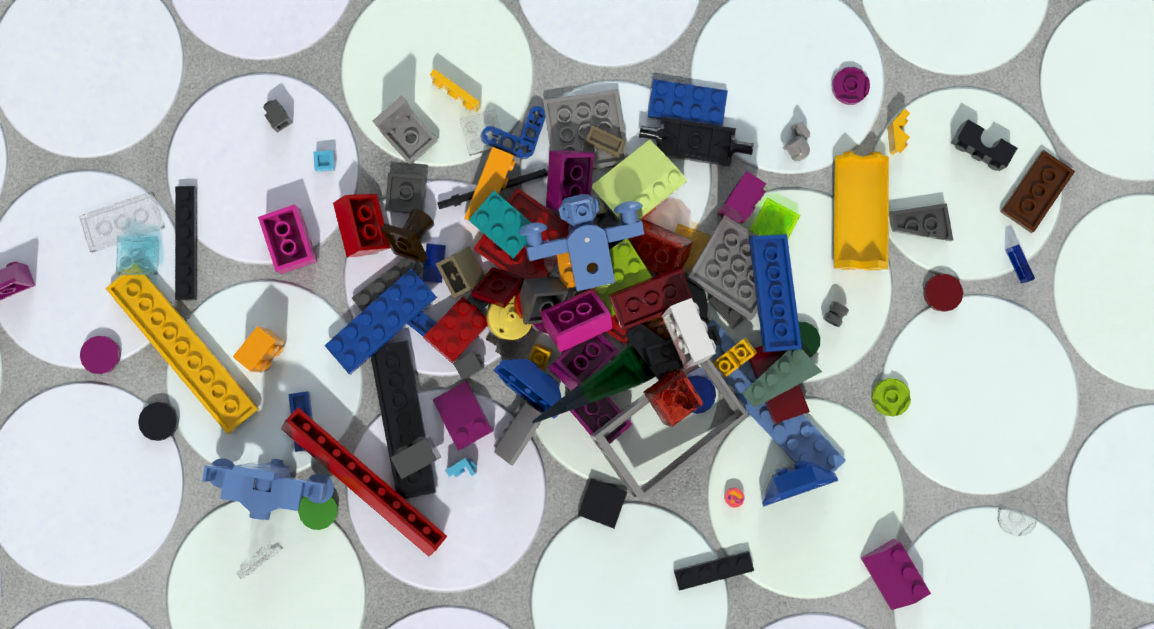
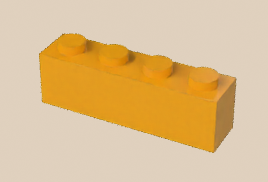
M492 147L464 219L469 220L493 190L499 194L501 188L505 189L509 180L506 178L508 170L512 172L516 162L513 160L514 155Z

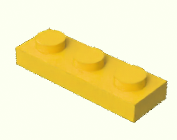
M433 69L430 73L434 86L438 89L444 88L448 91L447 95L454 100L459 99L463 102L462 106L467 110L479 111L481 108L480 101L436 69Z

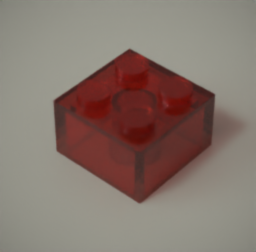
M672 370L643 392L662 423L671 427L704 404L683 370Z

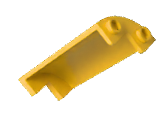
M845 151L843 155L835 156L834 269L888 270L889 157L882 155L881 152H870V155L859 156L854 154L853 151Z

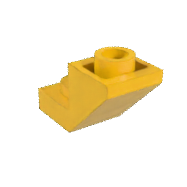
M903 109L887 127L891 155L897 152L901 153L908 146L906 142L910 136L901 130L909 121L906 118L910 115V112L906 109Z

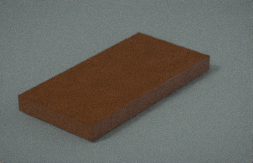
M1045 150L1041 151L1000 212L1030 233L1035 232L1075 171Z

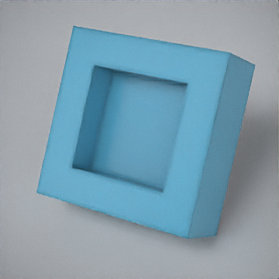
M333 150L313 152L316 172L335 171Z

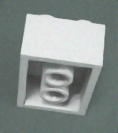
M692 298L670 306L662 315L685 369L705 362L716 354L715 343L709 338L707 325L701 320L699 307L693 302Z

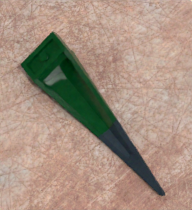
M630 346L535 418L532 423L543 421L635 388L653 379L655 375L635 348Z

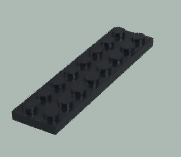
M407 340L386 344L371 356L389 458L395 455V450L406 445L408 448L412 446L411 442L421 436L426 438ZM390 458L395 490L404 499L437 492L431 464L401 479Z

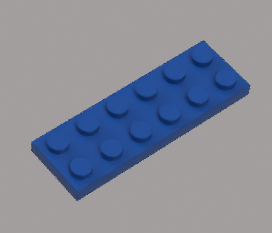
M787 234L749 237L763 352L802 349Z
M411 268L324 346L346 372L351 375L438 297Z

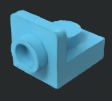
M465 457L445 471L449 477L453 474L457 477L465 472L464 467H466L471 476H474L477 473L475 471L477 466L472 458L468 459Z

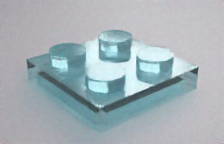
M117 236V275H158V236Z

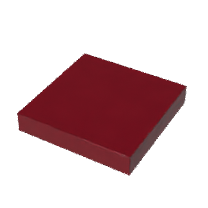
M492 267L471 291L472 297L505 308L522 287L524 278Z

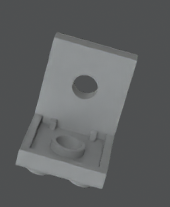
M402 95L372 120L380 133L409 165H412L438 142V139L414 114L407 100ZM408 135H416V141L408 143L406 141Z

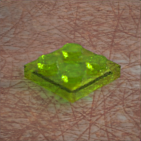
M766 198L749 231L757 236L787 234L789 239L801 215Z

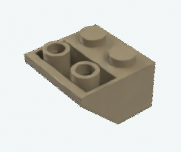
M470 246L435 263L453 299L475 288L485 276Z

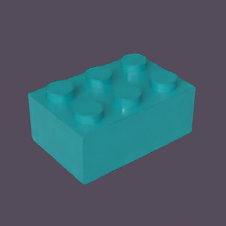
M494 190L468 220L513 259L526 244L525 235H519L518 231L524 225L531 223Z

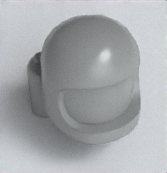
M801 121L791 127L794 138L782 147L789 152L794 161L804 160L810 154V146L806 141L810 137V131Z

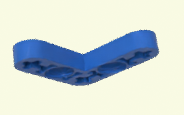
M539 106L529 110L520 137L496 127L488 126L481 132V140L484 144L512 154L515 157L528 159L534 153L545 121V111ZM538 112L540 118L535 121V124H532L535 118L533 114ZM527 128H532L535 131L533 138L527 136ZM491 131L492 136L495 138L489 140L486 134ZM504 138H509L512 141L510 148H506L503 145ZM526 146V150L529 152L523 154V150L520 148Z

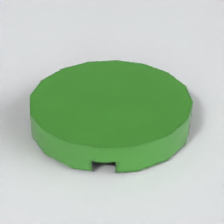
M332 496L324 503H314L307 497H304L300 502L298 514L306 527L313 530H321L329 527L337 518L338 504Z

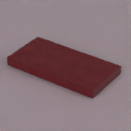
M682 267L608 294L622 331L662 316L672 305L690 298L693 300Z
M762 346L754 348L757 353L749 359L756 379L786 351L763 352ZM799 384L765 402L773 424L810 412Z

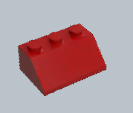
M377 194L344 195L333 202L347 258L365 256L390 249L380 230L385 223Z

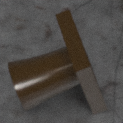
M413 209L403 228L384 224L380 230L395 255L425 263L428 256L420 240L434 226V221L427 213L419 209Z

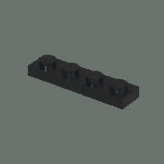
M716 325L708 327L707 334L714 341L715 346L722 344ZM672 339L643 349L649 367L680 358Z
M745 551L673 571L678 590L680 591L754 571L750 552Z

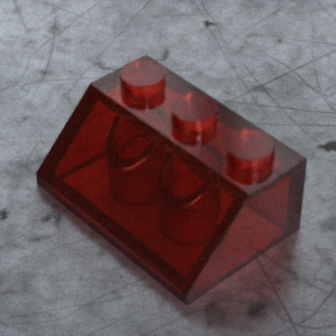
M645 219L641 220L644 235L631 237L629 242L645 267L659 275L679 267L683 268L689 258L694 241Z

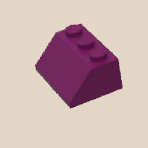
M549 150L546 208L559 212L558 208L565 198L581 194L591 196L594 153Z
M11 262L6 265V268L0 270V301L36 286L26 264Z
M892 539L861 558L891 610L915 604L931 594L900 541Z

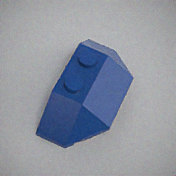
M529 359L502 360L493 370L499 375V378L505 385L541 412L546 411L562 398L559 384L552 376L546 374L537 364Z
M805 461L794 464L795 467L787 469V467L778 469L776 474L772 475L762 497L763 507L837 482L836 473L812 462L806 463Z

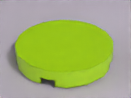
M888 378L881 380L872 391L871 400L873 406L879 413L885 416L894 417L901 415L908 409L911 403L910 390L904 382L898 379Z

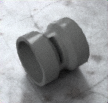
M832 301L829 306L830 310L825 313L823 319L831 325L840 327L843 323L842 319L844 316H847L849 309L838 302Z

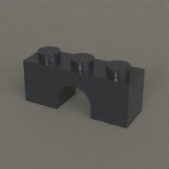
M969 119L962 123L951 141V144L955 145L957 150L969 153L973 159L983 161L988 164L990 169L995 171H1001L1009 165L1018 149L1016 146L1001 138L991 148L986 147L981 141L984 128Z

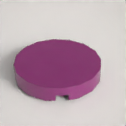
M846 67L833 78L831 84L832 93L841 103L855 105L868 95L870 80L861 69Z
M95 336L88 339L80 350L81 364L86 370L95 374L111 372L118 365L121 357L119 345L106 336Z

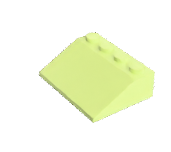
M649 139L592 185V190L618 222H621L620 213L614 212V208L618 204L626 201L640 202L643 207L637 210V215L641 220L685 185L687 179L672 161Z

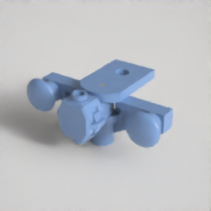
M588 194L565 198L558 208L560 218L570 224L567 237L552 241L548 239L543 240L541 232L547 229V226L543 223L524 225L519 229L518 234L525 235L527 243L525 247L530 261L568 252L575 288L577 291L615 282L608 243L644 235L642 221L637 215V210L641 209L643 205L638 201H626L618 204L614 208V212L620 213L621 222L616 223V226L602 229L593 224L596 213L599 211L598 200ZM592 262L596 263V270L593 272H588V264Z
M221 458L212 462L211 465H205L202 482L210 481L215 487L222 488L220 499L240 502L250 511V518L269 520L271 511L278 508L299 511L302 496L307 497L314 503H324L331 498L334 492V484L327 475L314 474L308 480L292 478L289 466L283 464V460L271 459V462L264 464L247 463L235 466L232 461Z

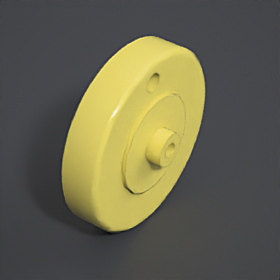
M516 295L505 308L490 304L487 311L489 329L502 340H517L525 336L532 327V324L525 325L523 319L515 311L514 299H516Z

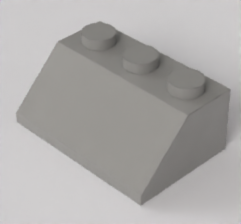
M525 403L524 406L522 404L519 405L514 413L517 417L513 422L511 420L508 422L504 429L506 434L503 438L499 436L494 444L496 448L494 453L512 466L542 422L532 423L542 412L528 403Z

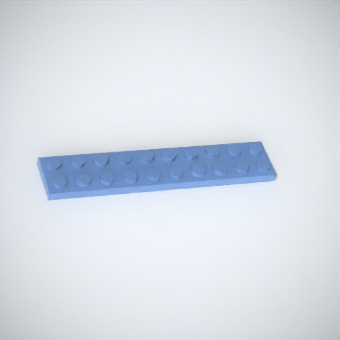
M714 319L707 324V328L716 325L722 344L716 346V354L711 357L713 362L736 345ZM749 360L723 378L727 385L729 384L734 389L736 398L744 403L748 414L795 464L801 461L806 463L812 462L835 472L846 461L804 415L773 424L765 403L754 408L742 394L756 380Z

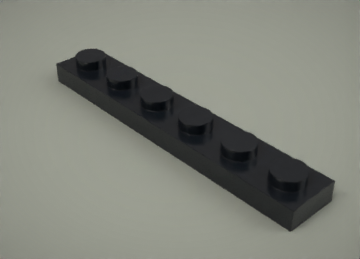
M175 186V300L178 301L197 300V187Z

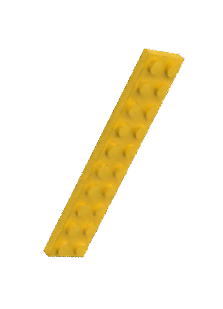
M134 264L105 288L227 434H231L259 410V407L138 264Z

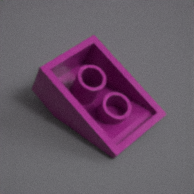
M599 334L565 350L548 369L572 391L608 363L619 350L603 334Z
M467 381L433 399L458 451L494 431Z

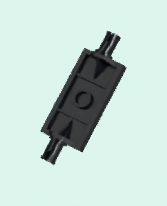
M661 117L660 127L658 128L641 125L639 138L656 140L657 147L667 157L728 167L731 165L732 155L735 152L752 155V147H754V143L740 142L735 139L736 128Z

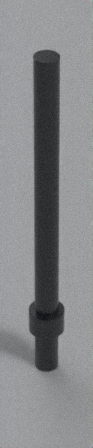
M542 169L510 179L505 189L548 176L547 171ZM475 191L462 195L456 194L449 199L437 202L439 210L453 205L454 207L462 205V202L472 199Z

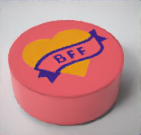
M730 488L724 495L725 502L733 508L740 507L745 499L744 493L738 488Z

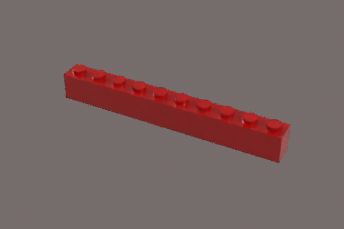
M299 407L284 421L281 427L284 433L428 557L446 539L447 535Z

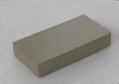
M592 125L584 144L619 159L627 140Z

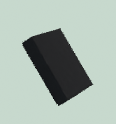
M591 478L578 516L615 529L627 491Z

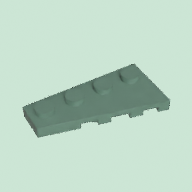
M803 349L787 350L749 385L742 394L755 408L822 371Z

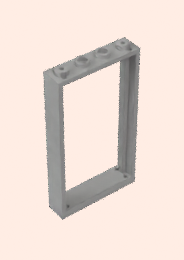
M712 358L700 363V365L734 413L642 487L635 481L605 436L697 365L687 369L683 365L590 435L634 499L638 501L643 500L748 416L744 403L736 398L734 389L724 381L723 373L715 368Z

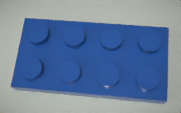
M653 79L648 118L661 119V117L723 126L728 90Z

